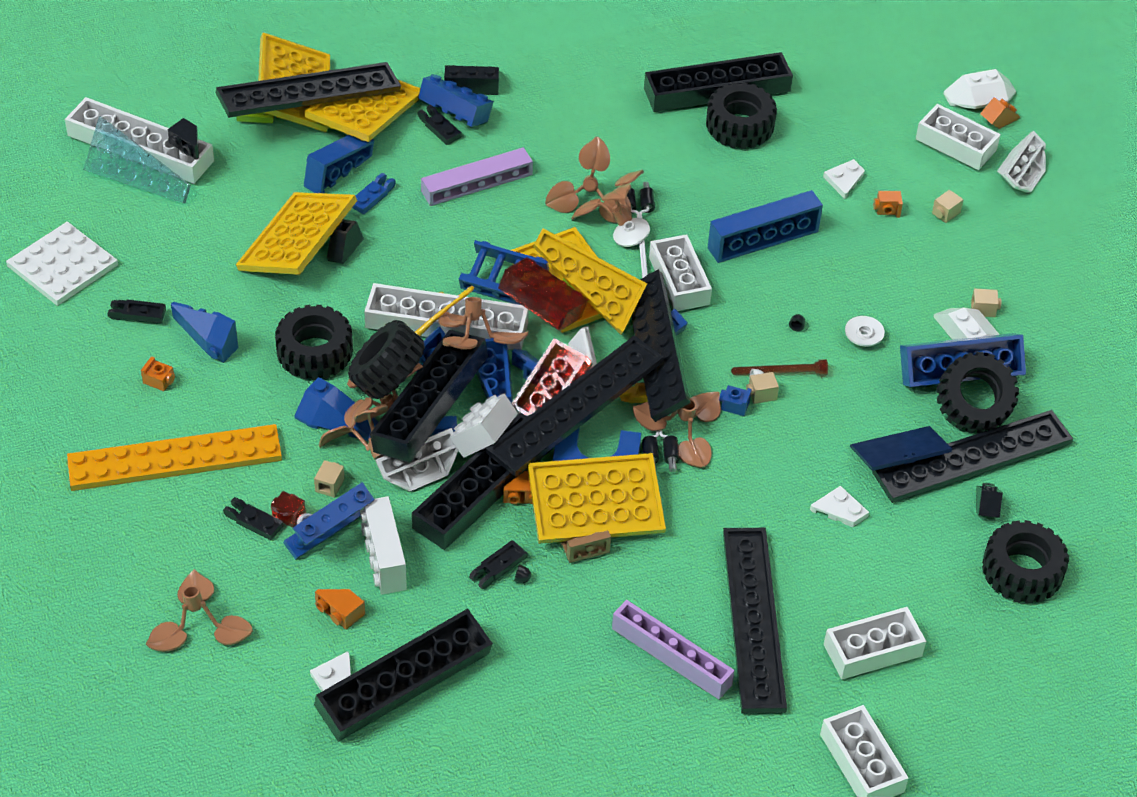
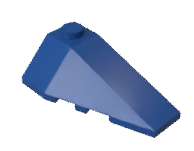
M177 302L171 303L172 316L175 321L211 358L224 363L238 349L235 320L214 311L210 314L202 308L194 310L189 305Z
M318 377L306 389L294 418L311 428L318 429V427L332 430L341 426H347L344 416L349 407L355 402L336 386ZM374 417L372 418L375 427L379 421ZM368 419L359 423L356 422L354 429L364 440L369 441L368 439L372 431ZM353 432L348 433L349 437L357 438Z

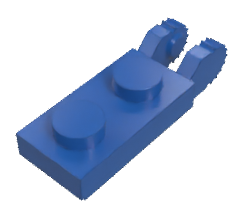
M381 173L376 177L375 181H372L356 195L357 202L352 208L365 214L388 195V192L395 186L396 180L390 178L386 181L387 175Z

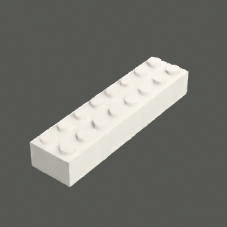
M87 97L65 118L68 136L193 184L214 162L212 144L199 140V158L195 160L169 143L167 130L169 128Z
M373 283L364 311L365 328L378 330L388 322L400 320L415 332L459 296ZM468 297L463 298L447 310V312L464 316L465 299ZM482 299L481 309H485V315L492 333L526 332L529 306ZM481 315L479 320L472 321L470 324L469 334L490 339ZM437 319L421 336L428 337L438 327H441L445 334L449 330L465 333L466 325L444 327L439 324ZM524 339L516 344H507L508 349L522 350Z

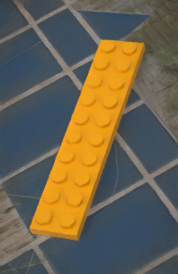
M273 424L68 453L67 459L71 491L277 462L282 461L277 426Z

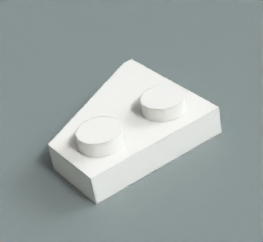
M853 159L825 171L823 177L845 199L848 197L849 191L854 189L857 182L862 179L865 170Z
M841 486L811 504L810 507L812 512H823L828 514L829 519L841 521L850 527L856 526L868 518L869 511Z

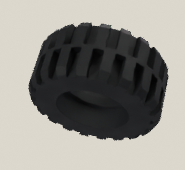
M736 82L731 85H723L722 88L714 91L709 98L706 127L710 135H713V138L717 142L720 141L722 145H729L730 148L740 147V149H746V147L755 148L757 145L760 146L769 140L774 132L777 114L776 102L769 93H766L765 89L758 88L754 84L748 85L744 82L737 84ZM734 114L747 115L749 117H739L735 116Z
M317 304L316 306L305 305L304 308L298 307L294 309V312L287 313L284 316L285 319L282 318L278 323L275 331L278 361L287 372L290 371V374L295 377L300 376L301 379L305 380L307 378L316 380L318 377L327 379L332 374H338L340 369L343 370L352 358L353 339L351 325L342 313L337 310L334 311L332 307L327 306L325 308ZM311 338H321L328 341L323 345L313 347L300 344L304 340Z
M393 320L388 322L384 327L378 329L357 352L356 357L351 362V366H349L348 375L350 381L370 398H384L385 395H389L391 391L397 389L419 363V359L424 353L423 350H425L423 339L403 321Z
M976 352L975 355L967 353L963 357H958L949 365L942 374L936 391L939 393L937 403L942 404L940 411L942 414L946 413L948 415L946 420L949 423L955 422L957 424L956 428L961 430L964 427L968 433H973L975 430H977V433H981L1001 425L1012 414L1013 408L1018 402L1016 397L1019 394V388L1015 387L1018 381L1016 376H1011L1013 370L1010 366L1006 368L1003 365L1004 361L1002 359L997 361L994 359L995 355L988 354L984 356L983 352ZM977 377L986 381L994 392V404L987 409L975 408L968 404L963 398L960 389L963 379Z
M1020 520L1012 521L1011 524L1001 525V528H997L992 536H990L983 556L982 570L984 575H986L985 579L988 584H992V588L997 593L1001 592L1004 598H1012L1014 602L1018 603L1020 601H1025V604L1033 603V601L1038 603L1045 601V598H1051L1060 589L1068 568V549L1064 543L1062 544L1063 540L1059 535H1054V531L1049 527L1046 529L1043 527V524L1038 522L1033 524L1028 520L1020 522ZM1017 554L1026 555L1035 559L1042 567L1038 569L1023 568L1015 564L1009 556Z

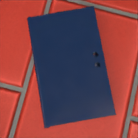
M931 426L850 444V448L872 471L900 464L914 463L916 460L952 452V448Z

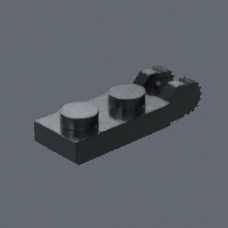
M432 105L426 108L428 114L423 109L418 111L419 119L446 145L462 137V133L443 115L438 113L437 109Z
M116 299L111 301L110 306L112 309L108 310L107 315L113 320L125 319L162 324L166 304Z
M236 497L231 500L234 508L226 506L223 509L226 517L270 541L284 526L282 520L250 504H246L243 500Z
M511 540L482 561L470 573L469 578L472 581H476L486 572L487 575L478 584L481 589H485L494 580L496 581L526 559L527 552L515 541Z

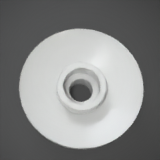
M632 218L631 221H627L624 225H618L613 233L614 241L623 247H631L641 243L650 233L649 223L642 218Z
M869 316L854 317L845 326L847 338L859 346H874L884 338L885 330L883 325L878 320Z

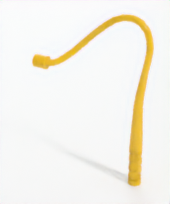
M474 286L468 287L459 294L458 298L431 317L415 333L421 336L447 310L474 290Z

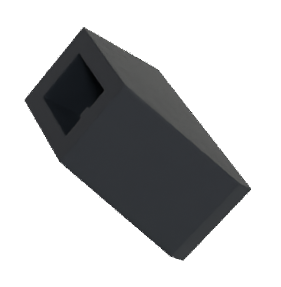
M182 118L167 129L168 141L173 147L178 148L187 156L197 160L199 158L197 126Z
M343 219L333 234L330 235L328 261L344 264L364 240L357 221Z
M982 483V486H976V513L978 515L1000 518L1003 492L995 484Z

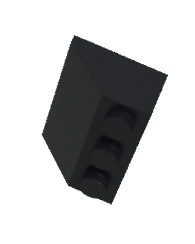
M445 65L444 81L455 82L458 87L469 88L475 94L498 95L499 67Z

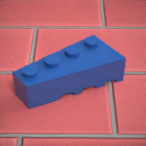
M435 74L423 78L418 96L419 99L433 107L441 106L442 111L446 114H455V118L459 121L467 120V125L470 127L488 122L494 102L489 100L486 95L475 94L471 89L458 87L455 82L444 81Z
M347 135L310 153L306 160L304 187L314 193H325V188L328 186L332 188L339 177H346L352 167L357 168L372 156L374 140L372 139L367 142Z
M494 338L486 339L488 358L477 371V377L487 399L493 395L498 397L505 393L513 405L508 345L494 342Z

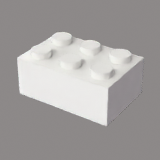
M505 393L498 397L493 395L483 404L479 402L470 408L471 412L462 418L463 422L454 428L455 432L450 436V439L463 458L494 444L518 414Z

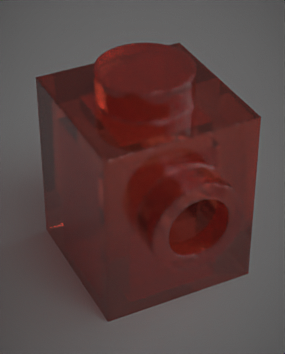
M282 491L271 503L272 516L282 520L284 524L290 527L296 526L297 518L301 514L306 513L305 500L285 491Z

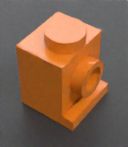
M878 191L877 198H874L873 208L877 210V215H896V218H900L903 206L901 191Z
M151 356L141 369L143 384L165 391L174 382L175 374L173 367L156 361L155 357Z

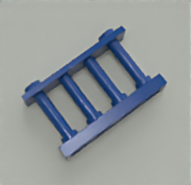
M475 240L474 247L478 256L469 274H460V288L466 290L468 287L474 286L472 291L474 293L512 304L529 306V309L533 310L536 300L535 294L532 291L540 272L549 273L548 262L542 257L535 258L491 245L486 241L480 242ZM488 256L495 258L496 261L489 278L485 280L477 276L485 257ZM503 262L513 263L514 267L507 283L504 285L496 283L495 281ZM522 266L533 269L525 289L519 290L514 288Z
M362 482L294 526L293 530L296 533L285 539L283 543L296 560L360 518V510H363L362 508L375 499Z

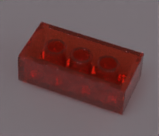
M528 257L505 269L498 289L559 331L582 317L589 300L579 291L574 290L566 282L558 279L550 271L542 268Z
M554 338L511 404L518 414L523 413L528 417L587 372L593 363L587 356Z

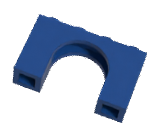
M580 427L555 446L552 461L589 458L578 449ZM621 430L618 449L612 456L639 454L641 433Z

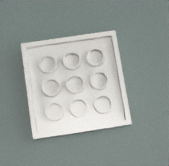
M65 222L6 261L7 267L57 306L118 266L116 258L69 222Z

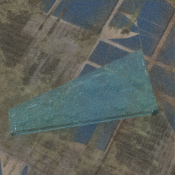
M99 116L83 170L181 203H186L191 185L108 120Z

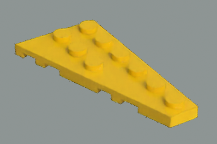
M542 228L533 248L621 335L647 283Z

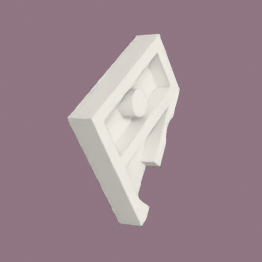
M348 651L310 670V675L321 692L351 675Z

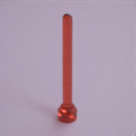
M818 359V362H814V364L733 367L731 373L733 375H748L751 369H759L764 373L815 372V374L828 375L827 359Z

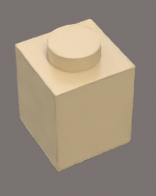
M948 190L935 199L932 214L947 223L961 213L964 199Z
M974 288L971 309H978L984 317H995L997 310L1001 309V298H998V291Z
M773 372L750 375L746 390L748 388L752 389L751 398L754 404L777 400L779 386Z
M324 460L314 478L315 492L335 498L345 479L344 466Z

